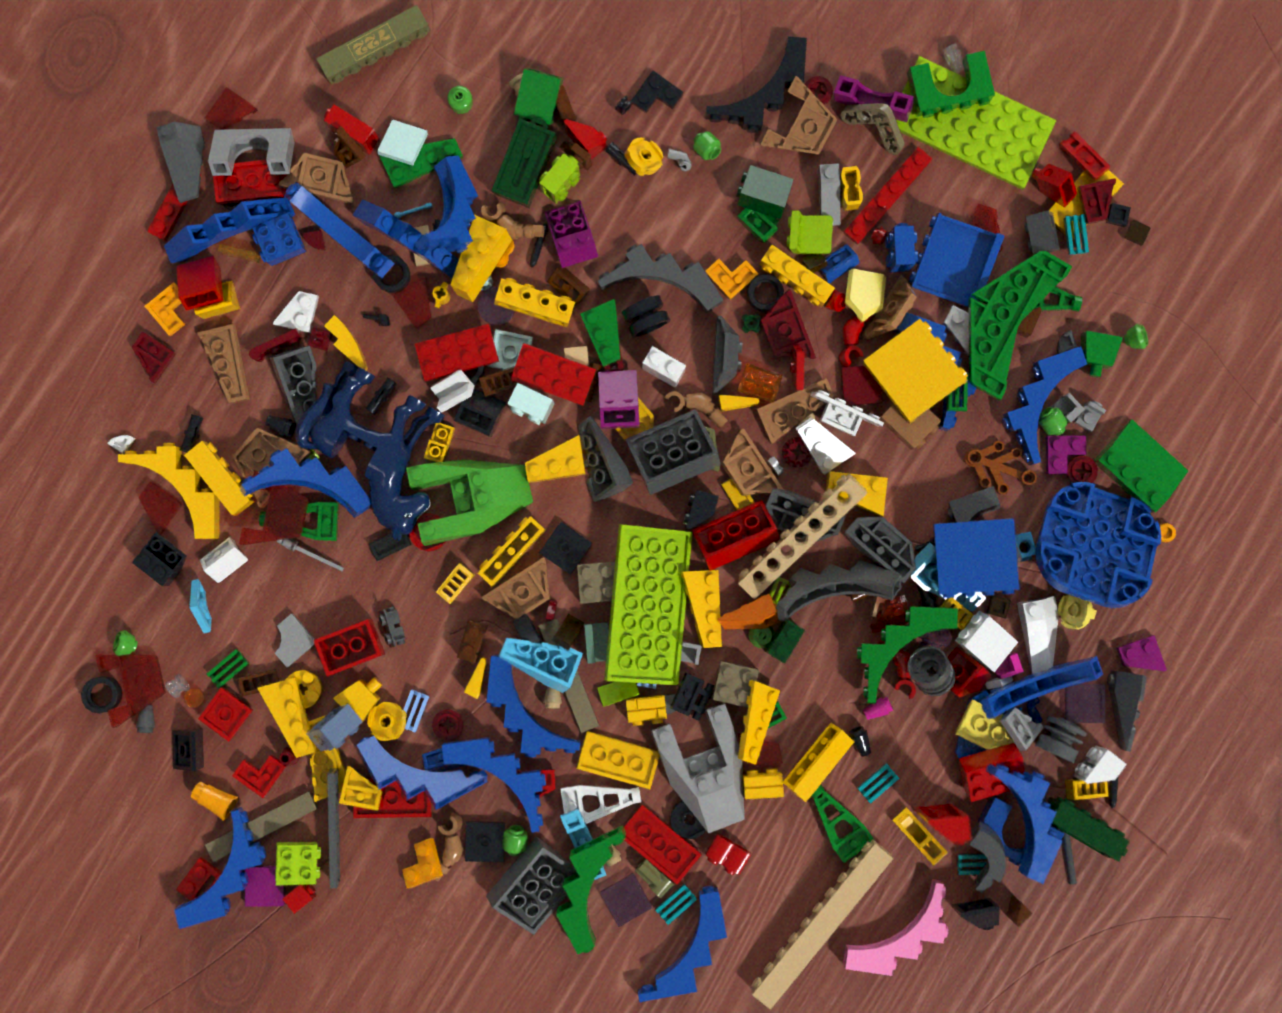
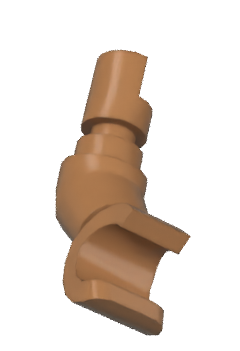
M503 202L496 205L497 213L495 215L491 213L488 205L481 207L483 217L490 221L497 220L496 224L506 228L511 239L518 240V238H523L524 236L529 239H533L534 236L544 237L543 225L527 224L525 226L518 221H514L507 214L504 215L505 205Z
M672 391L665 396L666 399H669L671 396L679 397L680 405L674 408V412L680 411L683 406H687V409L702 411L705 415H709L708 418L719 429L728 421L721 414L722 411L714 407L715 404L711 401L712 398L702 392L687 394V397H683L680 392Z
M458 813L450 814V820L453 822L452 829L448 828L446 824L438 826L439 831L447 835L445 837V849L441 857L442 860H439L443 874L449 872L451 866L459 861L463 852L460 836L456 834L462 827V818Z

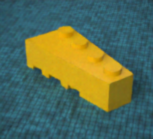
M474 215L476 219L472 221L469 229L473 242L467 245L468 248L461 253L450 284L458 296L474 302L512 241L506 228Z

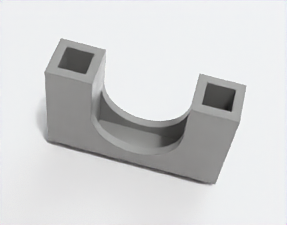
M291 128L214 130L208 158L212 175H232L236 158L241 153L251 149H262L268 152L266 161L270 174H290L295 144Z

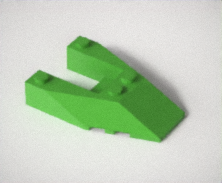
M455 460L427 463L406 468L409 484L413 491L447 483L451 485L457 515L418 523L421 542L424 546L481 534L511 514L513 515L533 503L525 465Z

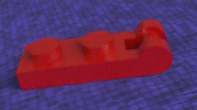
M1074 131L1067 140L1059 143L1060 149L1066 152L1094 181L1110 169V165L1077 132Z

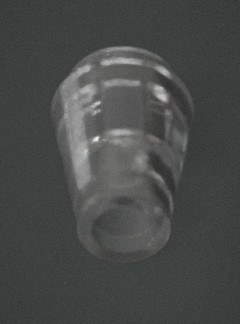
M956 43L942 50V56L953 72L958 73L964 70L960 47H957Z

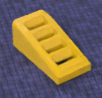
M731 395L718 396L722 412L757 406L759 404V398Z
M459 563L436 593L451 604L475 574L462 563ZM459 570L467 576L466 579L462 578L458 574ZM454 576L462 582L461 585L453 580ZM448 583H452L458 589L454 591L448 586ZM446 588L453 594L452 597L448 596L443 589Z
M947 598L940 608H950L953 604V608H958L957 628L962 631L974 615L954 598Z
M486 657L480 659L464 690V693L476 699L481 694L487 664Z
M1079 779L1065 780L1067 799L1082 800L1109 797L1107 781L1099 782L1100 793L1097 792V782L1091 783L1092 793H1090V783L1087 784Z

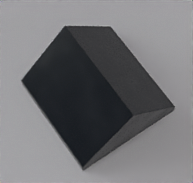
M203 729L172 730L173 769L197 771L203 768Z

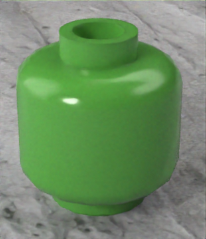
M455 86L449 91L447 100L454 112L464 114L472 108L473 98L471 92L466 87Z
M703 132L695 136L693 150L703 160H714L720 154L721 142L711 132Z
M1048 407L1040 413L1038 423L1047 435L1058 436L1066 430L1065 427L1068 421L1059 408Z
M510 826L503 833V849L511 856H518L525 852L528 844L527 831L522 826Z

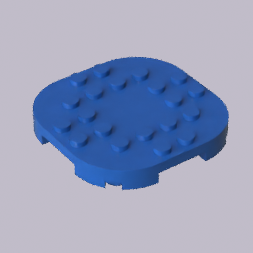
M1089 482L1072 483L1059 490L1046 506L1036 545L1037 566L1044 579L1055 589L1107 608L1126 607L1143 597L1152 584L1153 579L1150 576L1157 546L1161 544L1158 521L1155 522L1150 514L1151 510L1149 507L1136 498H1123L1095 488V484Z

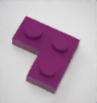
M1046 436V474H1068L1067 455H1086V436Z

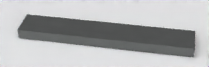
M330 768L327 773L330 888H337L340 883L337 768Z

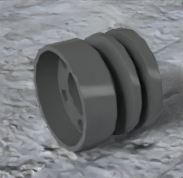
M925 646L916 650L910 656L908 672L919 690L924 694L941 696L953 687L955 671L942 650L933 646Z
M1048 715L1047 721L1054 723V727L1052 728L1044 724V728L1051 732L1050 736L1040 734L1035 746L1074 763L1079 751L1072 747V744H1083V741L1075 737L1077 734L1086 737L1087 732L1070 721Z

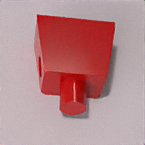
M1047 164L1042 170L1036 168L1033 171L1032 178L1037 180L1040 192L1065 208L1077 195L1071 172L1052 164Z

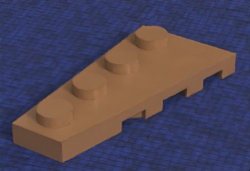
M231 324L197 332L199 338L203 341L206 354L209 355L212 361L211 365L214 371L217 372L220 385L228 402L237 403L250 400L236 325Z
M827 378L756 409L770 444H773L796 424L803 421L809 414L825 404V402L810 396L812 392L822 390L827 392L830 398L834 397Z

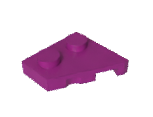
M1155 635L1116 647L1122 666L1167 671Z

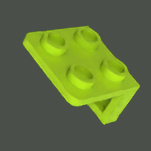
M792 211L791 217L788 218V228H791L790 235L787 236V247H789L792 253L829 254L832 247V216L802 215L800 211Z

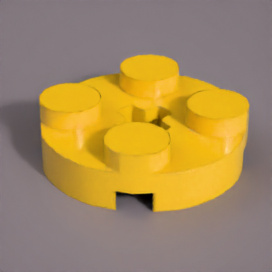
M642 137L634 139L624 153L628 163L639 176L656 173L662 166L663 153L659 146L653 141H645V138Z
M299 670L290 674L285 680L297 677L299 688L300 684H303V687L307 686L308 690L305 691V695H302L305 709L315 705L323 692L320 678L308 670Z
M383 702L373 707L367 721L368 727L372 731L371 734L381 741L398 739L405 729L407 714L398 704L393 702ZM389 717L390 724L386 727V723L383 720Z

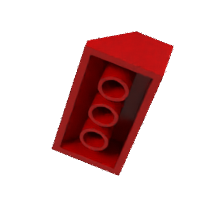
M763 500L692 530L710 571L780 540L777 527Z
M952 803L913 807L914 812L947 840L953 842L954 845L965 844V841L971 840L969 816Z

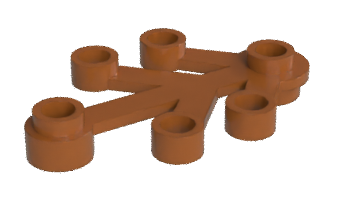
M996 441L983 450L971 448L964 455L965 463L970 467H974L979 477L978 484L981 488H988L991 485V479L986 477L982 465L989 467L997 484L996 491L1000 495H1005L1009 492V486L1005 484L1000 472L1020 479L1021 483L1027 486L1034 484L1037 480V475L1032 470L1022 472L1003 464L1012 459H1019L1022 456L1020 448H1013L1009 453L993 460L985 458L993 452L999 453L1004 450V443L1001 441ZM996 443H999L1001 445L1000 450H996ZM1014 450L1019 452L1018 457L1013 455ZM972 454L976 455V461L971 460ZM1026 474L1030 476V480L1028 482L1024 479V476ZM983 479L988 481L986 486L982 484ZM1002 485L1006 488L1004 493L1000 491V486Z

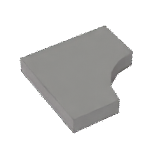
M293 613L277 625L281 633V643L275 654L287 668L315 645L313 641L315 638Z

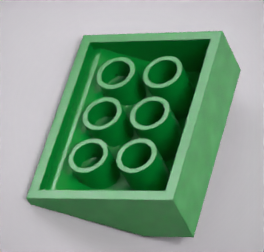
M1133 419L1122 428L1094 459L1096 465L1127 494L1149 507L1150 513H1156L1164 505L1189 471Z

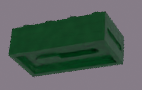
M519 118L491 190L494 195L530 209L539 186V179L544 173L557 139L556 133L548 130L545 120L534 118L531 122H527Z
M1049 797L1047 803L1051 805L1050 809L1056 812L1051 825L1107 858L1119 862L1122 856H1126L1128 852L1126 848L1130 841L1124 838L1125 834L1109 827L1108 823L1092 817L1091 813L1082 808L1075 807L1074 803L1065 798L1057 797L1055 799Z

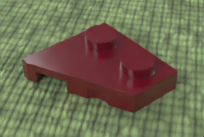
M1116 178L1078 187L1086 225L1107 219L1108 207L1112 200V191L1116 184Z
M143 331L132 346L135 354L140 359L141 365L147 371L150 381L156 384L176 353Z

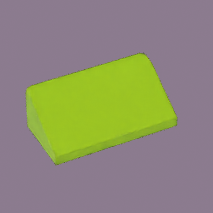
M615 681L597 687L603 707L640 695L637 684L632 682Z

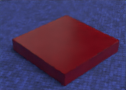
M865 366L841 368L843 400L846 401L845 405L882 403L881 387Z

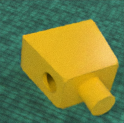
M376 677L369 683L361 679L336 695L333 699L340 706L349 704L364 722L371 709L380 700L376 691L382 686V683Z

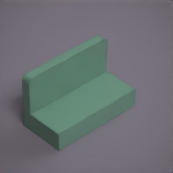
M608 623L585 624L587 663L606 661L609 635Z

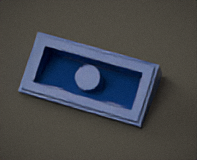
M846 244L826 257L828 266L819 271L825 280L831 283L859 264L858 255Z
M442 748L422 754L425 771L446 772L465 765L444 764Z

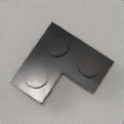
M653 70L631 101L633 105L645 113L648 112L656 99H659L673 109L684 92Z

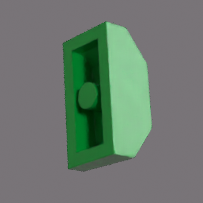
M747 208L737 216L742 225L762 243H765L778 230L777 224L779 220L775 217Z

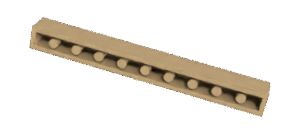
M872 840L870 843L867 842L863 846L860 856L853 858L849 864L850 868L846 873L842 872L837 879L838 883L834 888L830 887L824 895L825 899L814 906L812 915L802 921L799 931L792 933L786 947L779 949L776 954L777 958L773 963L769 962L764 968V974L753 981L751 985L752 995L770 1010L894 859L892 854L875 840Z

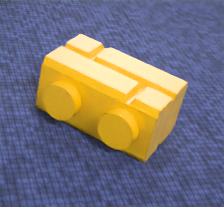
M664 694L626 699L628 723H632L633 726L644 725V721H652V724L663 723V719H667Z
M775 768L766 769V773H758V770H747V774H743L744 798L784 797L782 772H778V769Z

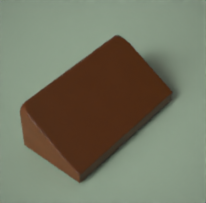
M563 85L560 86L556 103L562 124H564L566 119L576 121Z
M562 266L557 267L547 281L561 295L571 298L575 302L574 306H577L590 290L567 268H562Z
M1012 895L1007 917L1020 927L1032 915V912Z

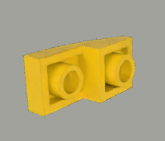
M442 423L435 424L431 440H429L426 448L425 459L435 462L444 461L455 427Z

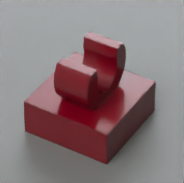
M313 327L308 346L328 351L332 333Z

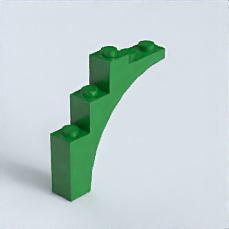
M909 607V610L905 611V622H909V626L885 625V629H881V640L885 641V644L861 643V647H857V659H861V663L868 664V667H864V679H868V687H864V698H867V703H876L879 682L885 668L894 655L911 640L925 633L940 629L957 628L958 608Z

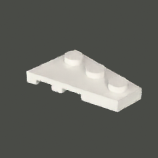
M809 418L795 428L824 475L855 454V452L813 418Z

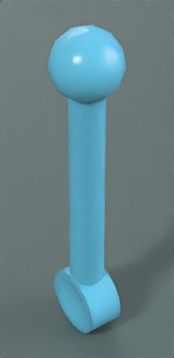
M426 203L423 206L411 210H407L401 213L396 212L394 216L397 219H400L401 216L408 215L423 209H430L433 206L432 203Z

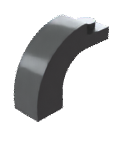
M978 821L970 833L971 840H969V844L983 852L988 859L983 869L975 878L976 890L983 893L986 888L991 887L994 880L1000 883L1006 870L1004 846L998 834L988 825Z

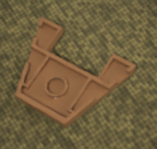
M795 76L788 93L803 100L804 104L786 138L768 129L760 145L820 154L837 122V118Z
M256 428L232 457L243 478L246 479L250 476L254 478L262 468L269 466L270 456L277 450L283 451L287 448L298 465L305 461L312 452L263 429ZM267 488L252 493L258 501L257 504L260 508H264L275 496Z

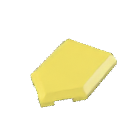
M851 269L848 272L845 304L855 312L857 318L862 323L871 315L883 310L886 276L880 273Z
M975 700L969 702L957 727L956 735L986 750L1015 743L1000 721L1003 714L987 719L986 714L982 710L981 703Z

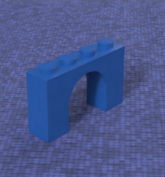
M991 796L978 821L988 825L998 834L1004 846L1005 856L1009 857L1008 861L1019 866L1023 858L1024 847L1019 849L1006 846L1002 838V828L1012 806L995 796ZM1053 826L1049 828V830L1057 833V838L1062 840L1065 833Z

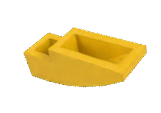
M333 315L324 326L338 338L333 345L358 367L367 371L368 368L364 355L355 337L338 317Z
M907 807L892 820L933 866L948 853Z

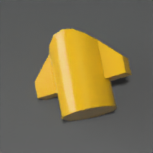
M443 281L441 286L433 289L432 294L436 299V308L440 309L441 304H447L451 296L447 290V282Z

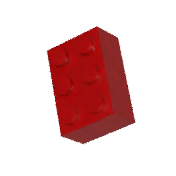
M372 619L364 620L313 640L326 676L385 655Z
M1015 743L958 758L963 788L971 802L1010 791L999 778L986 771L989 764L995 767L997 764L1009 768L1008 772L1011 774L1016 771L1023 775L1025 771L1023 756Z

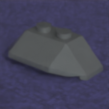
M717 316L712 387V394L715 395L737 376V372H741V361L738 360V353H742L743 342L739 341V335L722 316Z
M773 488L766 508L777 529L784 532L787 528L790 530L795 525L794 522L801 515L804 517L809 512L808 508L814 502H819L792 491ZM828 505L823 508L826 513L834 510ZM845 516L836 522L817 541L838 535ZM816 518L809 521V524L812 526H817L820 523ZM797 532L795 536L803 539L806 534L804 532Z
M856 518L844 532L855 548L876 566L901 574V583H905L916 570L912 542L885 518Z

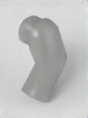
M669 149L667 158L677 160L680 169L688 171L691 168V161L685 152Z

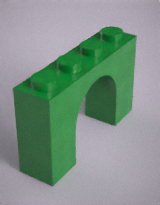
M985 51L967 54L962 60L967 86L966 90L957 96H947L937 90L933 83L929 63L911 66L907 71L911 94L914 96L913 103L916 116L928 118L938 112L946 114L956 108L965 110L974 104H979V106L989 104L995 96Z

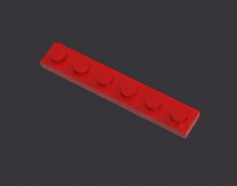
M918 146L843 233L858 245L932 161V158Z

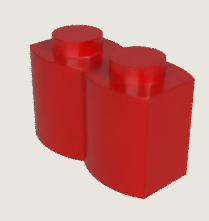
M717 833L706 851V856H708L707 860L712 864L717 865L719 863L723 865L727 873L740 875L751 856V852Z

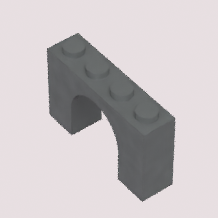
M992 486L950 501L947 513L950 520L969 522L983 514L1000 509V502ZM1016 544L1018 563L1021 562L1022 556Z

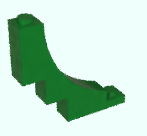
M623 825L570 851L569 858L577 873L564 879L563 888L570 901L559 906L556 915L577 954L588 953L595 947L596 937L591 928L588 915V896L598 872L613 856L612 845L617 846L621 844L626 837Z

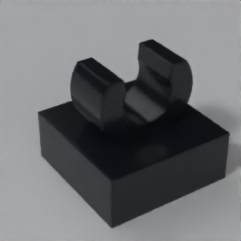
M1115 203L1110 204L1106 223L1126 227L1131 207Z

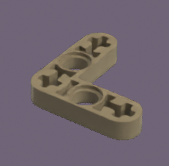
M887 104L847 105L841 112V119L847 124H876L885 149L890 154L897 155L905 145L893 111ZM863 111L867 112L870 117L865 116ZM885 126L889 127L892 132L887 131Z

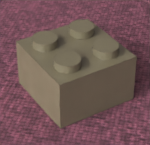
M615 562L577 565L580 604L612 601Z
M720 660L712 699L748 708L746 700L751 692L749 680L757 682L759 670Z

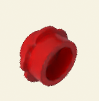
M883 227L874 230L871 236L873 244L881 246L885 241L888 232L883 230Z

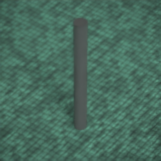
M1065 833L1062 840L1069 884L1073 885L1077 884L1071 840L1070 835Z

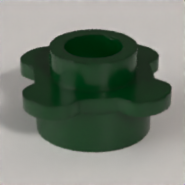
M743 315L742 321L744 326L742 331L744 333L749 331L760 332V315Z

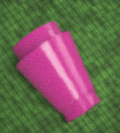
M880 697L876 700V703L870 704L863 711L867 720L889 715L893 708L887 697Z

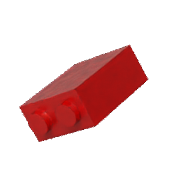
M335 104L324 115V122L331 132L335 133L342 126L355 143H358L363 148V151L369 155L380 140L372 127Z
M214 256L177 266L178 298L186 311L223 301L221 269Z

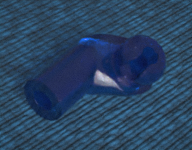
M1038 697L1026 701L1028 714L1036 724L1042 722V718L1035 706L1040 703Z

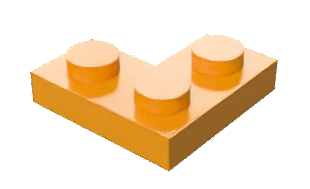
M718 259L705 271L708 277L729 300L735 297L759 275L747 260L731 272Z
M175 282L145 305V308L169 336L175 334L185 325L183 320L174 311L181 304L178 298V285Z
M434 838L414 844L418 864L402 869L407 889L443 876Z

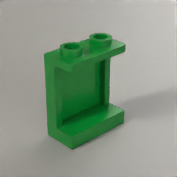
M525 68L514 115L519 116L518 119L520 118L527 122L534 118H541L546 121L547 125L553 124L557 98L564 78Z

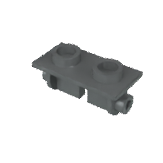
M394 607L387 608V613L385 609L379 611L378 619L386 632L384 633L386 644H389L390 648L396 646L395 642H397V645L404 644V639L406 638L402 626L397 628L394 626V624L401 623L397 610Z

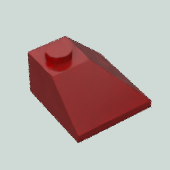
M569 119L564 121L566 134L574 143H577L591 155V160L607 148V138L602 131L598 132L594 127Z
M957 647L947 657L955 671V682L950 691L958 697L979 691L992 676L981 664Z

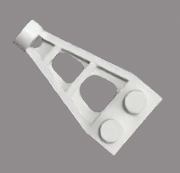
M575 785L560 789L564 814L579 809L586 824L631 804L641 803L639 787L625 789ZM630 793H632V800L628 797ZM605 794H617L619 803L606 807L603 796ZM583 796H597L600 801L599 808L592 812H585Z

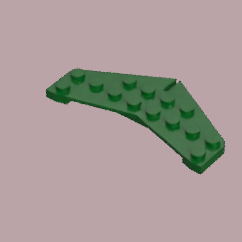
M1040 251L971 294V296L985 303L984 305L972 297L968 298L969 381L972 386L998 401L1002 399L1006 392V380L1017 330L1021 321L1069 274L1072 268L1071 265L1047 251Z

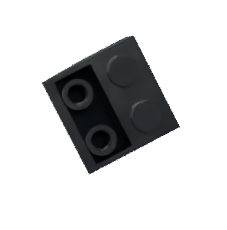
M474 389L472 396L462 401L454 421L492 438L506 402L490 395L485 397L483 392Z
M698 490L694 494L691 493L688 502L691 509L689 513H685L683 524L686 525L685 529L689 530L712 517L715 513L719 496Z
M155 532L132 563L161 586H170L181 572L187 555L158 532Z

